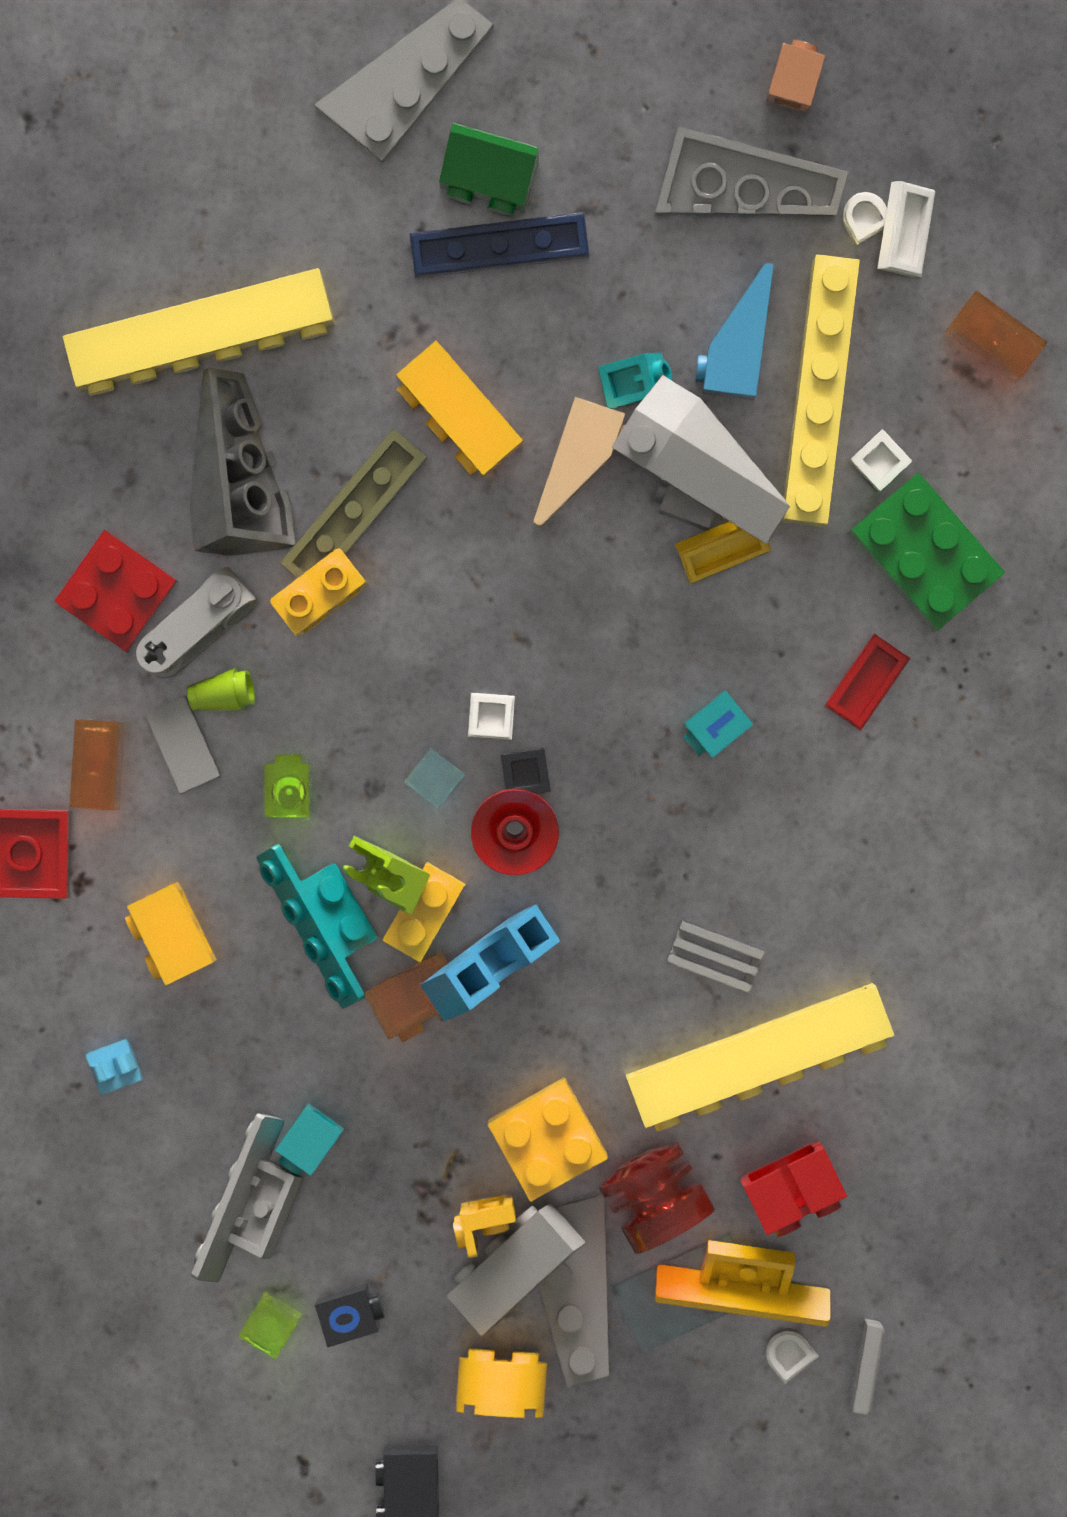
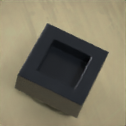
M544 748L501 755L506 790L521 789L535 794L551 792Z

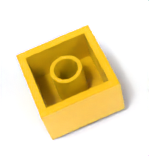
M565 1077L488 1119V1127L530 1202L608 1159L605 1148Z

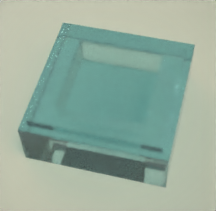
M430 748L404 783L439 809L466 774L434 749Z

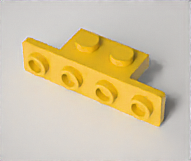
M708 1240L701 1270L658 1265L656 1269L655 1301L657 1303L827 1327L830 1322V1290L822 1287L791 1283L795 1268L794 1252Z

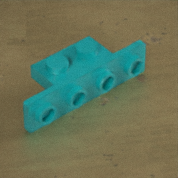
M279 844L258 855L256 859L260 865L259 870L263 880L274 889L282 903L281 909L284 917L298 931L303 940V948L307 957L313 963H316L325 979V987L330 997L337 1001L342 1009L365 998V993L345 958L379 938L336 863L334 862L300 881Z

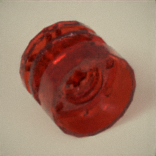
M678 1142L661 1148H653L637 1155L619 1166L611 1177L599 1185V1190L604 1198L622 1191L624 1192L622 1196L609 1205L612 1213L633 1208L635 1214L621 1226V1229L635 1254L646 1252L670 1241L694 1227L715 1211V1207L701 1183L680 1187L678 1182L693 1169L689 1161L671 1168L669 1167L670 1164L684 1154Z

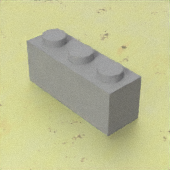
M549 1203L539 1211L534 1206L527 1209L514 1222L518 1230L507 1239L501 1234L483 1250L484 1254L488 1257L478 1267L471 1262L452 1279L457 1286L446 1297L480 1336L496 1326L586 1243L552 1203Z

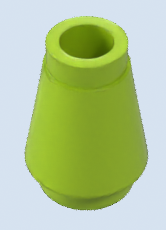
M233 668L196 684L188 685L187 697L192 711H244L246 706L255 703V689L248 670L239 671L237 668Z

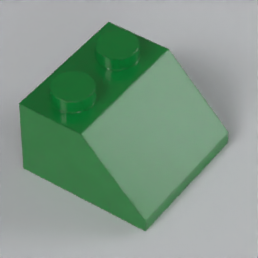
M452 123L439 179L440 188L447 190L446 197L469 204L472 198L489 202L488 209L504 215L513 216L515 210L525 212L539 164V148Z

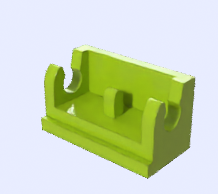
M353 836L349 847L357 854L364 855L366 857V864L360 870L344 865L343 870L345 874L367 885L366 889L412 915L431 874L385 849Z

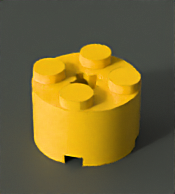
M469 1348L468 1357H459L455 1411L464 1413L465 1404L475 1405V1415L525 1418V1409H535V1418H543L547 1363L539 1362V1353L513 1351L512 1359L495 1358V1350Z

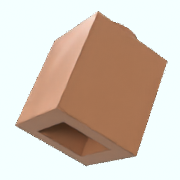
M793 40L792 45L783 43L766 102L808 114L826 55L817 53L818 47L808 42Z

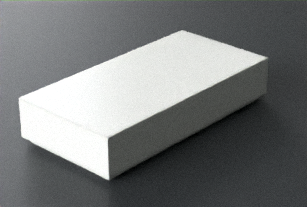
M902 181L891 182L877 269L912 278L922 277L935 190Z

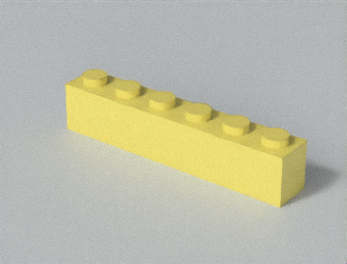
M816 254L812 261L784 499L790 505V508L781 521L783 523L825 527L828 524L859 272V259Z
M317 268L67 334L62 337L76 388L81 392L88 390L89 396H95L115 390L113 383L130 379L132 385L155 380L157 379V371L173 367L174 373L197 369L200 367L199 360L214 356L217 362L236 359L242 356L241 349L258 345L259 351L274 349L285 344L283 338L301 334L302 340L327 334L326 327L335 325L323 277L320 269Z
M871 983L627 1074L626 1077L645 1128L654 1125L657 1132L681 1123L679 1116L695 1110L697 1116L722 1108L720 1100L733 1095H737L738 1100L741 1101L761 1094L763 1092L761 1085L778 1079L780 1085L797 1081L805 1077L803 1069L819 1064L821 1070H825L842 1064L846 1061L844 1054L861 1049L863 1055L880 1050L887 1046L885 1039L894 1036L877 987Z

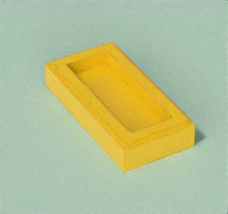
M730 521L675 543L684 572L690 584L771 551L769 542L767 544Z

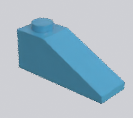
M765 263L709 345L707 356H698L695 382L703 383L702 394L755 400L774 264Z

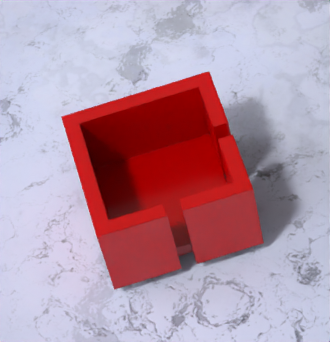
M819 1140L739 1177L766 1235L775 1232L777 1237L785 1236L802 1226L799 1220L803 1219L804 1216L810 1213H816L818 1218L829 1215L842 1207L840 1200L848 1197Z

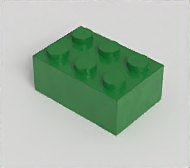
M919 472L847 533L932 632L940 630L1005 574V571Z

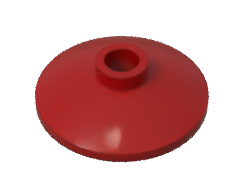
M508 789L491 795L479 806L471 825V840L478 857L489 868L506 875H524L542 867L553 855L559 839L558 821L550 805L537 794L521 789ZM514 821L521 823L523 826L522 832L516 835L509 833L506 829L507 825Z

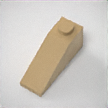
M577 397L574 398L533 520V526L542 528L611 459L614 451L612 446L625 426L623 424L625 413Z

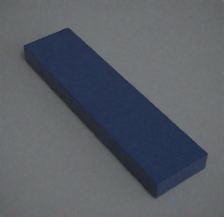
M584 212L410 233L415 279L589 258Z

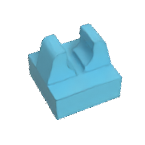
M128 1038L85 1054L100 1095L144 1079Z

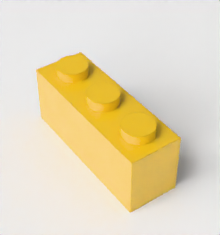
M437 340L396 374L397 379L402 384L396 389L397 392L412 409L420 404L431 418L425 424L441 442L449 438L460 450L454 457L470 476L478 471L485 478L523 445L522 438Z

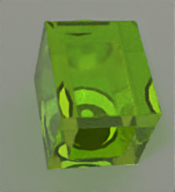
M275 755V764H264L265 817L312 816L311 764H301V755Z
M264 1292L238 1337L276 1360L302 1314L267 1292Z

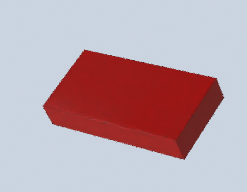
M874 633L824 707L861 731L911 658Z

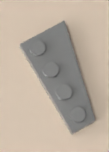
M454 0L314 104V106L383 163L494 28L493 23L466 1Z
M678 126L655 212L837 215L849 172Z
M605 1192L554 1206L586 1242L539 1285L566 1387L609 1376Z

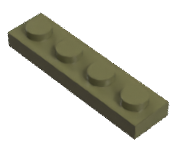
M392 429L280 564L298 578L335 549H341L346 555L424 463L427 456L395 429Z

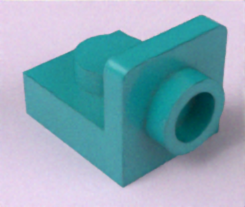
M644 353L598 366L607 407L610 409H617L641 402L662 375L672 381L671 368L668 362L664 360L662 353Z

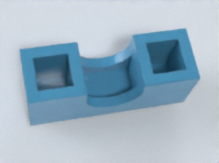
M534 905L510 916L421 983L420 986L445 1022L473 1009L500 988L499 982L517 970L533 963L559 943L560 939L538 906Z

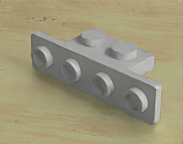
M258 1113L254 1121L247 1127L244 1135L245 1143L239 1158L228 1173L226 1190L221 1202L212 1212L211 1226L206 1239L195 1254V1266L191 1277L199 1281L219 1282L234 1245L262 1259L271 1258L303 1180V1177L269 1161L284 1120L275 1116Z

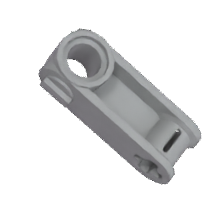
M230 567L218 570L207 578L193 595L139 642L136 650L139 665L157 677H173L230 627L244 619L256 606L257 599ZM158 648L165 650L163 655L166 660L163 664L156 662L158 657L155 651Z

